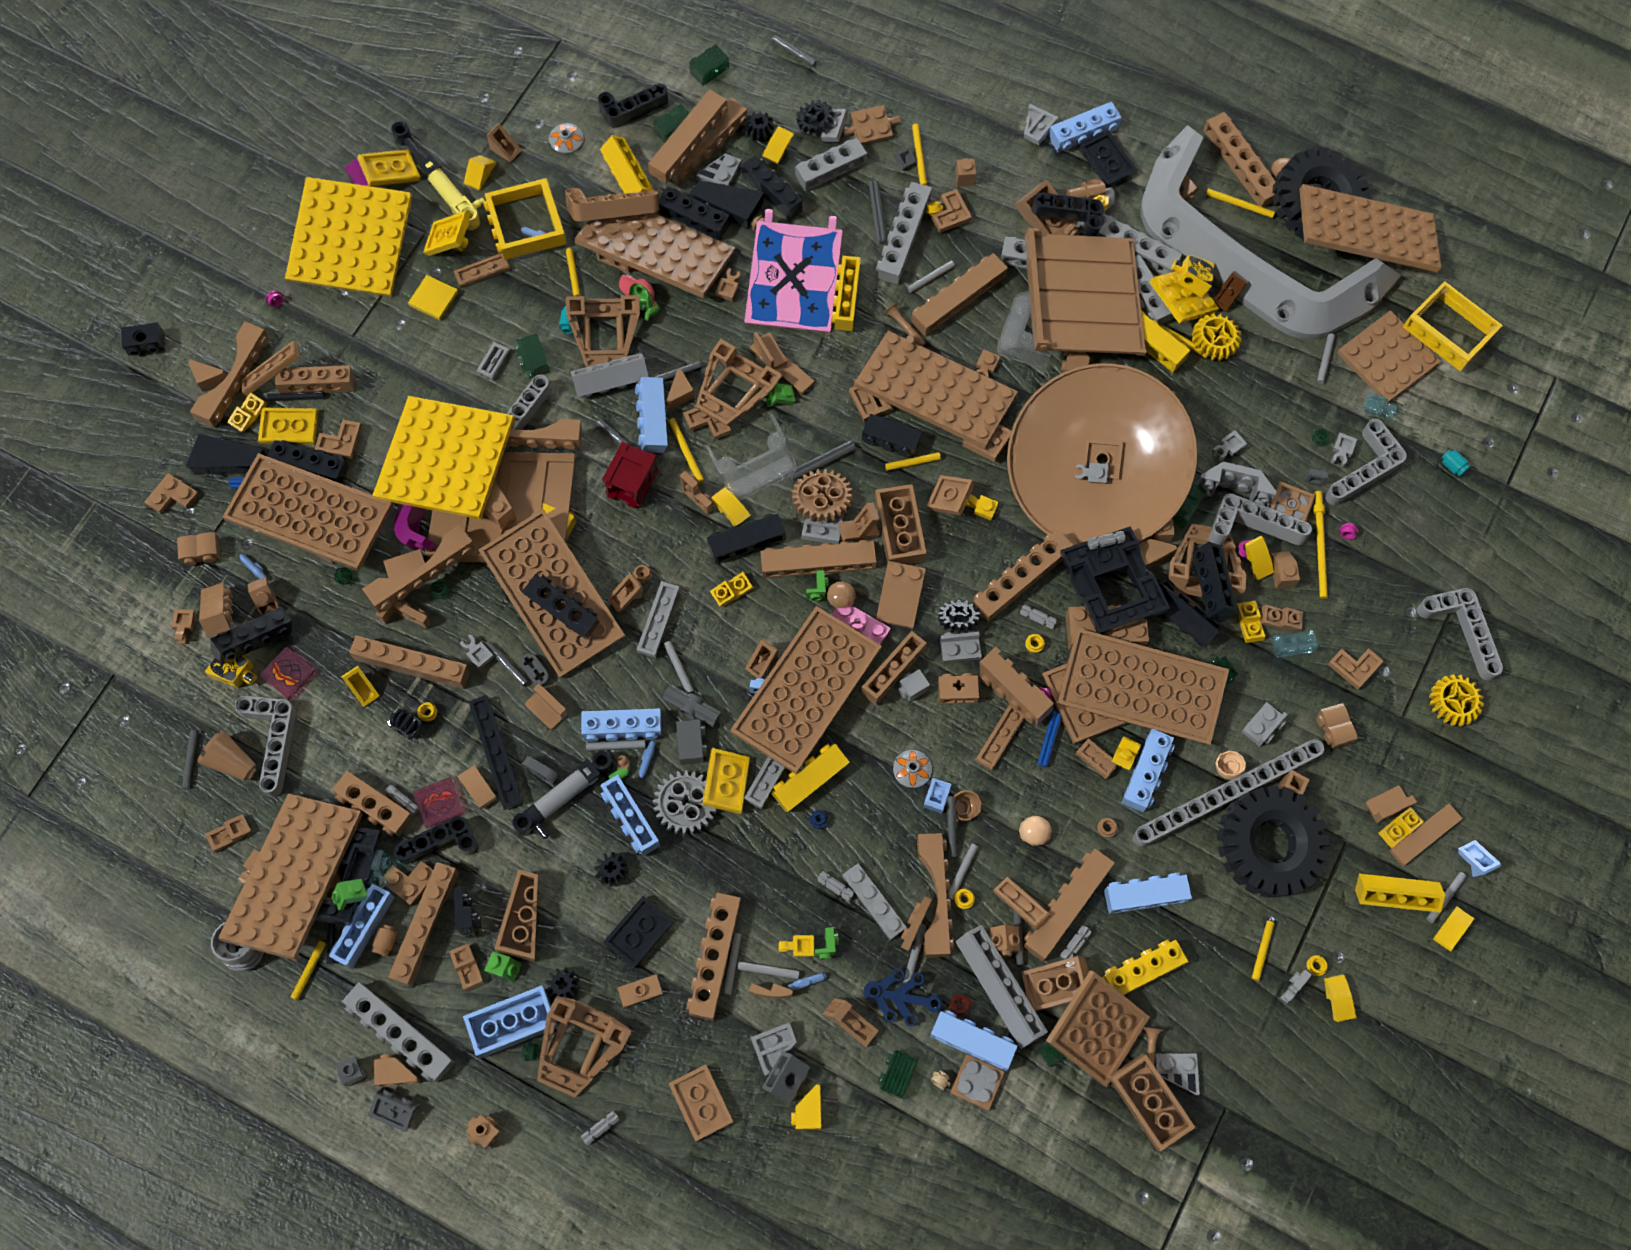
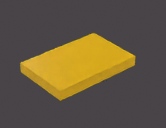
M409 149L358 155L357 159L369 186L420 181V174Z
M262 408L258 436L259 444H273L274 440H286L293 445H315L318 409Z
M712 748L702 802L703 806L741 814L750 757Z

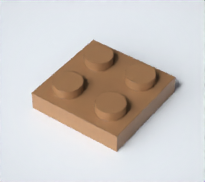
M940 475L926 507L930 511L961 516L975 483L970 479Z

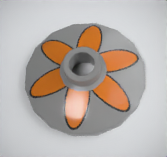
M570 123L556 126L549 135L551 147L562 154H570L577 151L584 142L581 129Z
M908 750L897 756L893 765V773L901 785L907 788H917L928 782L932 774V765L930 759L924 753L918 750ZM911 764H914L917 768L915 770H911L909 766Z

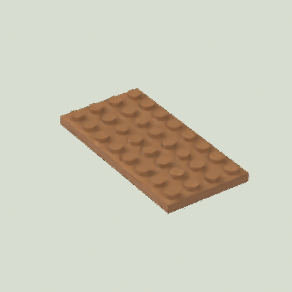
M1302 184L1300 187L1304 243L1438 272L1441 269L1434 214Z
M655 213L589 220L575 237V243L702 298H704L735 253V247Z
M887 331L854 382V387L983 449L988 445L1018 391L914 342L908 343L905 338L890 331Z
M258 453L225 511L223 519L359 571L393 504L388 501L374 499L370 494Z
M544 509L536 512L479 549L482 557L560 678L625 637L624 632ZM535 574L540 577L542 574L552 581L550 584L553 587L560 586L567 592L566 596L572 599L575 597L583 603L581 605L583 609L587 611L590 608L598 614L596 618L600 622L587 640L522 593ZM545 590L542 597L544 599L549 598L551 590ZM566 601L558 603V610H563L566 607ZM576 612L573 615V621H579L582 618L581 612Z
M816 606L733 725L730 733L797 774L882 646Z
M1077 628L1057 704L1211 745L1229 669Z
M288 794L218 938L223 942L297 960L363 814L361 811Z

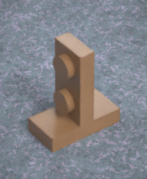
M874 502L867 503L854 520L838 524L843 542L871 539L879 536L876 525L879 520V512L875 508Z
M403 599L393 603L388 610L381 611L380 613L377 611L375 614L379 621L387 624L394 612L426 629L431 623L426 612L421 609L414 610Z
M834 998L822 1015L828 1020L834 1021L862 1046L867 1047L878 1030L851 1008L852 1005L846 1000Z

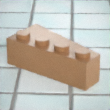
M494 480L483 513L503 531L516 519V516Z
M995 647L980 661V680L984 685H990L998 697L1001 699L1005 698L1012 709L1015 711L1019 710L1029 723H1034L1038 726L1053 711L1054 703L1036 685L1031 686L1028 677L1023 672L1017 673L1013 663L1008 658L1004 660L999 655L1001 651Z
M518 869L494 948L495 952L535 962L537 874Z

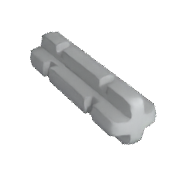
M1118 531L1115 534L1110 533L1098 536V538H1089L1088 546L1090 549L1098 548L1097 546L1104 547L1113 545L1115 542L1121 543L1125 541V534L1123 531Z
M1026 604L1021 608V615L1029 616V619L1042 625L1046 624V627L1051 629L1055 627L1056 618L1048 617V614L1035 608L1031 609V606Z
M389 785L386 788V795L403 809H406L412 816L419 811V807L393 785Z
M823 871L818 876V882L823 885L826 884L827 888L839 896L841 894L845 900L850 901L853 897L854 891L850 888L846 889L844 884L833 877L830 878L826 872Z
M1081 926L1078 930L1079 934H1075L1066 946L1067 950L1064 949L1060 956L1063 960L1073 958V954L1079 951L1085 943L1084 939H1088L1091 935L1089 928Z
M612 1111L607 1115L606 1119L603 1118L590 1128L591 1131L585 1132L581 1136L585 1144H591L594 1138L600 1137L611 1128V1125H615L620 1120L617 1114Z

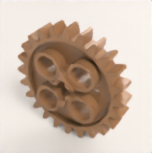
M817 469L816 474L810 471V476L803 474V480L798 479V484H794V490H792L794 509H798V514L803 513L804 519L810 516L811 522L814 518H817L818 523H820L821 519H824L827 523L828 518L835 521L836 515L841 518L842 512L847 513V507H851L852 488H850V482L846 483V477L841 479L840 473L835 476L833 470L830 474L827 473L826 469L823 473H820L819 469Z

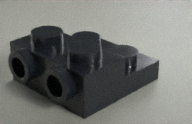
M462 887L454 888L455 929L462 936L465 935V938H475L479 934V928L482 927L481 916H478V913L473 909L472 897H469V894Z

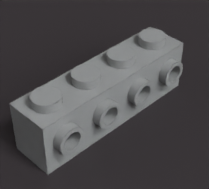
M642 353L571 371L577 396L582 398L589 397L592 393L596 392L605 393L615 387L624 388L630 383L638 384L641 377H649Z

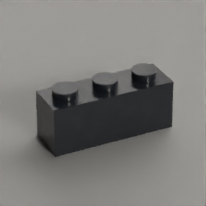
M871 413L862 431V440L865 443L877 445L886 451H894L903 457L914 458L922 436V431Z

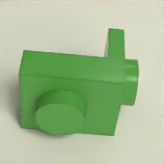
M777 383L774 389L765 397L767 407H772L775 403L792 405L795 402L792 385Z
M824 570L816 571L817 589H807L806 599L819 601L825 598V588H829L828 577H824Z
M357 879L337 883L332 893V900L334 904H337L340 911L344 910L347 903L364 901L368 895L362 880Z
M833 927L825 928L826 949L815 950V957H819L821 960L831 959L832 955L836 953L835 945H839L838 933H834Z
M492 952L484 971L514 982L522 964L511 957Z

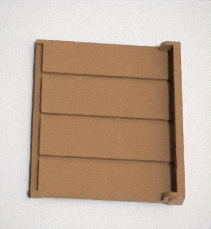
M1028 228L1024 237L1034 351L1124 353L1145 356L1147 351L1144 342L1134 239L1042 234V230L1039 228Z
M504 452L495 481L511 505L516 519L502 531L484 513L480 520L432 510L428 539L435 543L437 547L434 552L428 549L425 550L428 560L435 554L443 535L460 524L472 540L475 549L469 556L462 557L457 562H486L479 549L540 511L542 503L555 508L547 513V515L566 543L575 454Z

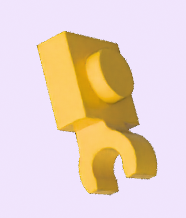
M970 494L966 506L974 508L975 515L991 520L998 501L982 495L978 500Z
M793 935V942L780 941L779 952L793 951V957H814V935Z

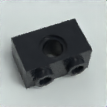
M158 322L121 328L122 347L128 356H137L149 352L157 353L158 351L165 350L164 331Z

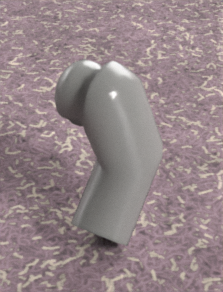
M1106 188L1105 196L1109 198L1107 209L1115 203V192L1112 188Z

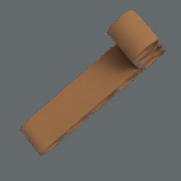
M570 188L565 190L566 207L575 221H589L659 211L657 191L650 190L586 198L581 189Z

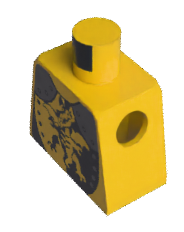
M1188 255L1183 262L1175 259L1172 263L1171 269L1179 273L1178 283L1200 297H1203L1211 288L1214 270L1213 262Z
M244 655L224 665H220L216 658H214L205 671L210 678L239 688L243 682L252 685L257 679V675L251 672L254 665Z

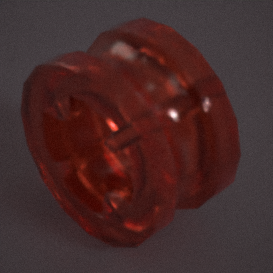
M956 995L950 1001V1009L955 1014H963L968 1009L969 1002L963 995ZM959 999L962 1000V1005H964L965 1008H960V1010H957L954 1001L956 1000L958 1002Z

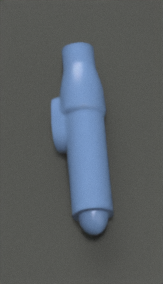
M527 227L521 228L524 234L531 237L546 234L541 230L535 231Z
M240 554V560L256 577L260 579L263 577L267 578L263 573V568L257 562L254 563L245 554Z
M650 741L649 746L643 752L642 764L638 773L640 778L646 776L654 755L656 743Z
M821 972L804 979H799L789 984L788 988L790 990L802 989L824 981L827 974Z

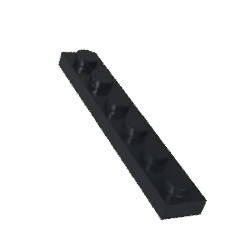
M485 695L468 701L503 809L507 810L523 804L488 696Z

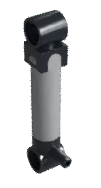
M603 750L596 752L592 757V763L588 759L577 767L578 770L525 811L517 813L512 820V825L519 835L528 836L535 828L543 839H547L550 834L541 823L589 785L591 787L602 779L600 774L609 773L613 768L610 754ZM601 759L608 760L604 766H599L598 762ZM521 821H528V825L526 827L519 828V823Z

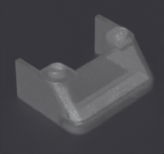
M1029 290L1016 294L998 341L997 352L1003 357L1046 370L1051 353L1034 351L1033 335L1024 331L1031 313Z
M773 414L770 415L776 432L770 434L767 439L770 450L736 466L733 459L729 457L716 460L710 446H706L726 489L738 500L761 491L793 475L797 471L796 460Z

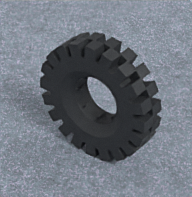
M1315 147L1308 148L1304 152L1300 151L1286 163L1275 178L1276 182L1273 185L1272 193L1276 195L1272 199L1274 206H1281L1276 213L1280 219L1288 217L1289 220L1284 225L1289 230L1296 226L1298 230L1295 235L1301 239L1304 238L1299 190L1302 184H1318L1327 190L1371 200V192H1365L1369 188L1367 179L1358 180L1363 175V172L1359 167L1351 171L1349 168L1354 162L1348 157L1341 162L1342 153L1334 150L1329 155L1328 148L1322 147L1317 151Z
M1269 786L1245 793L1238 797L1237 801L1229 805L1227 808L1229 812L1222 816L1219 823L1224 827L1218 830L1217 840L1223 841V846L1218 847L1220 857L1226 856L1227 862L1223 863V866L1227 873H1235L1232 879L1239 886L1245 884L1246 891L1252 894L1260 893L1261 897L1271 898L1276 896L1277 898L1302 892L1304 888H1309L1316 882L1315 877L1321 876L1325 869L1321 863L1328 862L1329 852L1324 850V846L1330 845L1329 835H1322L1321 830L1327 828L1324 819H1316L1315 816L1320 812L1314 804L1306 805L1308 799L1302 794L1294 795V790L1286 787L1279 789V786ZM1267 822L1275 823L1276 826L1281 827L1288 839L1287 854L1283 860H1278L1276 863L1269 862L1267 858L1264 859L1258 852L1255 844V835L1258 833L1256 832L1261 824L1264 825Z

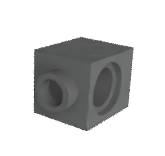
M356 1056L335 1065L341 1084L349 1087L367 1078L362 1062Z

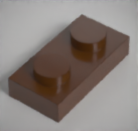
M1233 271L1213 298L1215 304L1225 312L1228 311L1248 281Z

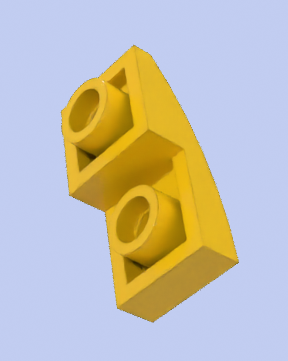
M778 126L762 156L779 164L794 133Z
M250 392L241 408L236 407L228 423L244 432L258 418L262 408H265L268 403Z
M726 487L711 497L720 513L724 512L733 526L739 525L751 516L741 502Z
M1260 536L1246 543L1247 559L1252 563L1254 578L1260 580L1274 573L1272 560L1264 538Z
M741 572L730 581L722 582L710 592L718 605L722 607L750 592L754 587L745 573Z
M1256 601L1238 603L1237 613L1245 643L1263 641L1265 634L1260 623L1261 615Z
M1409 807L1378 834L1393 848L1424 821Z
M1456 907L1433 940L1451 952L1474 918Z
M1342 974L1324 978L1326 997L1331 1000L1333 1020L1340 1022L1356 1018L1352 995L1345 976Z

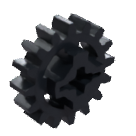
M812 100L811 104L805 103L806 107H800L801 112H797L796 121L799 129L803 130L804 133L809 131L810 135L813 132H816L817 135H819V131L825 132V128H830V123L834 122L833 110L830 105H827L826 101L821 103V100H818L817 103H814V100Z
M958 599L957 603L951 600L950 604L944 603V607H940L938 621H940V626H944V630L950 629V633L957 631L958 634L961 631L968 633V629L975 630V626L979 625V608H974V603L969 605L967 600L964 603H961L960 599Z

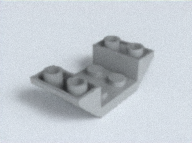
M1222 462L1201 474L1193 493H1197L1202 497H1212L1218 485L1223 488L1231 487L1241 492H1251L1249 500L1266 507L1270 505L1276 495V490L1261 470Z

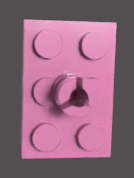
M853 606L836 608L832 613V616L879 645L883 643L891 629Z

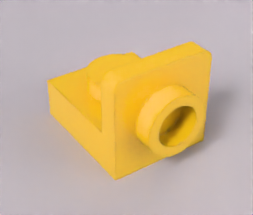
M1123 737L1111 762L1130 770L1141 745L1127 737Z

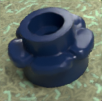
M816 810L809 817V823L812 824L814 829L825 828L828 825V815L825 812Z

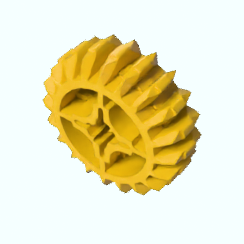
M1214 313L1211 316H1204L1195 324L1192 332V342L1195 343L1194 348L1200 347L1199 354L1205 351V358L1210 356L1214 360L1217 357L1219 361L1222 358H1229L1238 350L1241 342V331H1238L1239 325H1233L1234 320L1229 321L1228 316L1223 318L1221 314L1218 317Z
M1453 674L1449 678L1445 676L1435 683L1436 686L1432 687L1431 691L1433 693L1429 695V698L1433 700L1430 701L1429 705L1435 706L1432 712H1438L1437 718L1443 717V723L1450 721L1451 726L1456 725V723L1458 726H1463L1464 723L1468 725L1478 718L1477 715L1481 714L1482 710L1480 708L1484 706L1481 700L1484 696L1478 695L1481 689H1475L1476 682L1470 684L1469 678L1463 680L1462 675L1456 678ZM1449 688L1448 696L1443 698L1444 690ZM1469 703V711L1467 713H1464V705Z

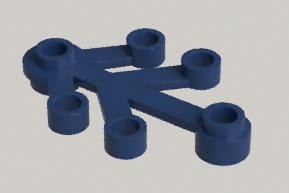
M901 969L893 970L892 974L880 983L871 981L865 985V998L870 1002H876L884 1014V1019L890 1023L896 1020V1013L889 1009L883 998L892 999L904 1017L905 1024L909 1027L916 1024L917 1018L909 1012L903 1002L926 1006L931 1012L939 1011L943 1005L941 998L936 995L925 998L905 994L914 986L921 985L924 982V976L921 973H915L909 981L894 991L885 990V988L893 982L903 979L904 973ZM896 971L901 972L902 976L900 979L894 977ZM916 975L921 976L922 981L920 983L914 981ZM876 988L878 990L877 995H871L870 989ZM932 1000L938 1001V1006L936 1008H933L930 1003ZM888 1012H892L894 1014L893 1020H888L886 1018V1014ZM908 1016L914 1018L913 1024L907 1023L906 1019Z

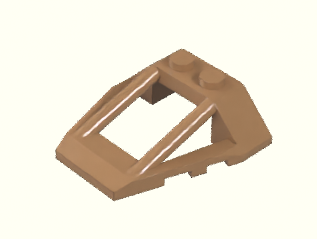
M639 295L621 296V298L584 299V296L566 297V315L586 367L628 356L640 315ZM630 316L629 325H628V330H627V335H626V340H625V339H624V318H623V317ZM576 317L583 318V340ZM590 318H616L618 350L591 351Z
M720 338L710 353L708 367L705 371L696 408L728 426L763 400L774 389L782 374L767 365L765 368H762L738 354L736 347ZM719 362L725 369L709 387ZM731 372L753 385L735 408L713 396V393Z
M1192 524L1181 545L1178 547L1176 554L1170 561L1169 579L1184 594L1202 597L1198 577L1190 576L1193 560L1192 552H1194L1195 543L1204 545L1209 542L1208 538L1212 527ZM1229 533L1225 543L1221 546L1226 564H1228V556L1230 557L1233 573L1229 572L1235 596L1244 593L1246 590V573L1241 568L1240 557H1237L1236 547L1231 533ZM1186 550L1185 563L1182 564L1180 562Z
M556 996L546 1018L537 1081L575 1098L593 1080V1077L601 1069H604L615 1055L622 1051L631 1030L612 1016L575 999ZM557 1020L560 1022V1024L551 1042L555 1022ZM569 1022L596 1034L579 1074L552 1062ZM602 1040L610 1044L609 1048L591 1068Z

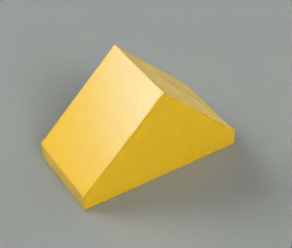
M481 155L470 158L464 184L480 191L495 167L496 161Z
M356 666L342 676L363 707L379 697V694L359 666Z

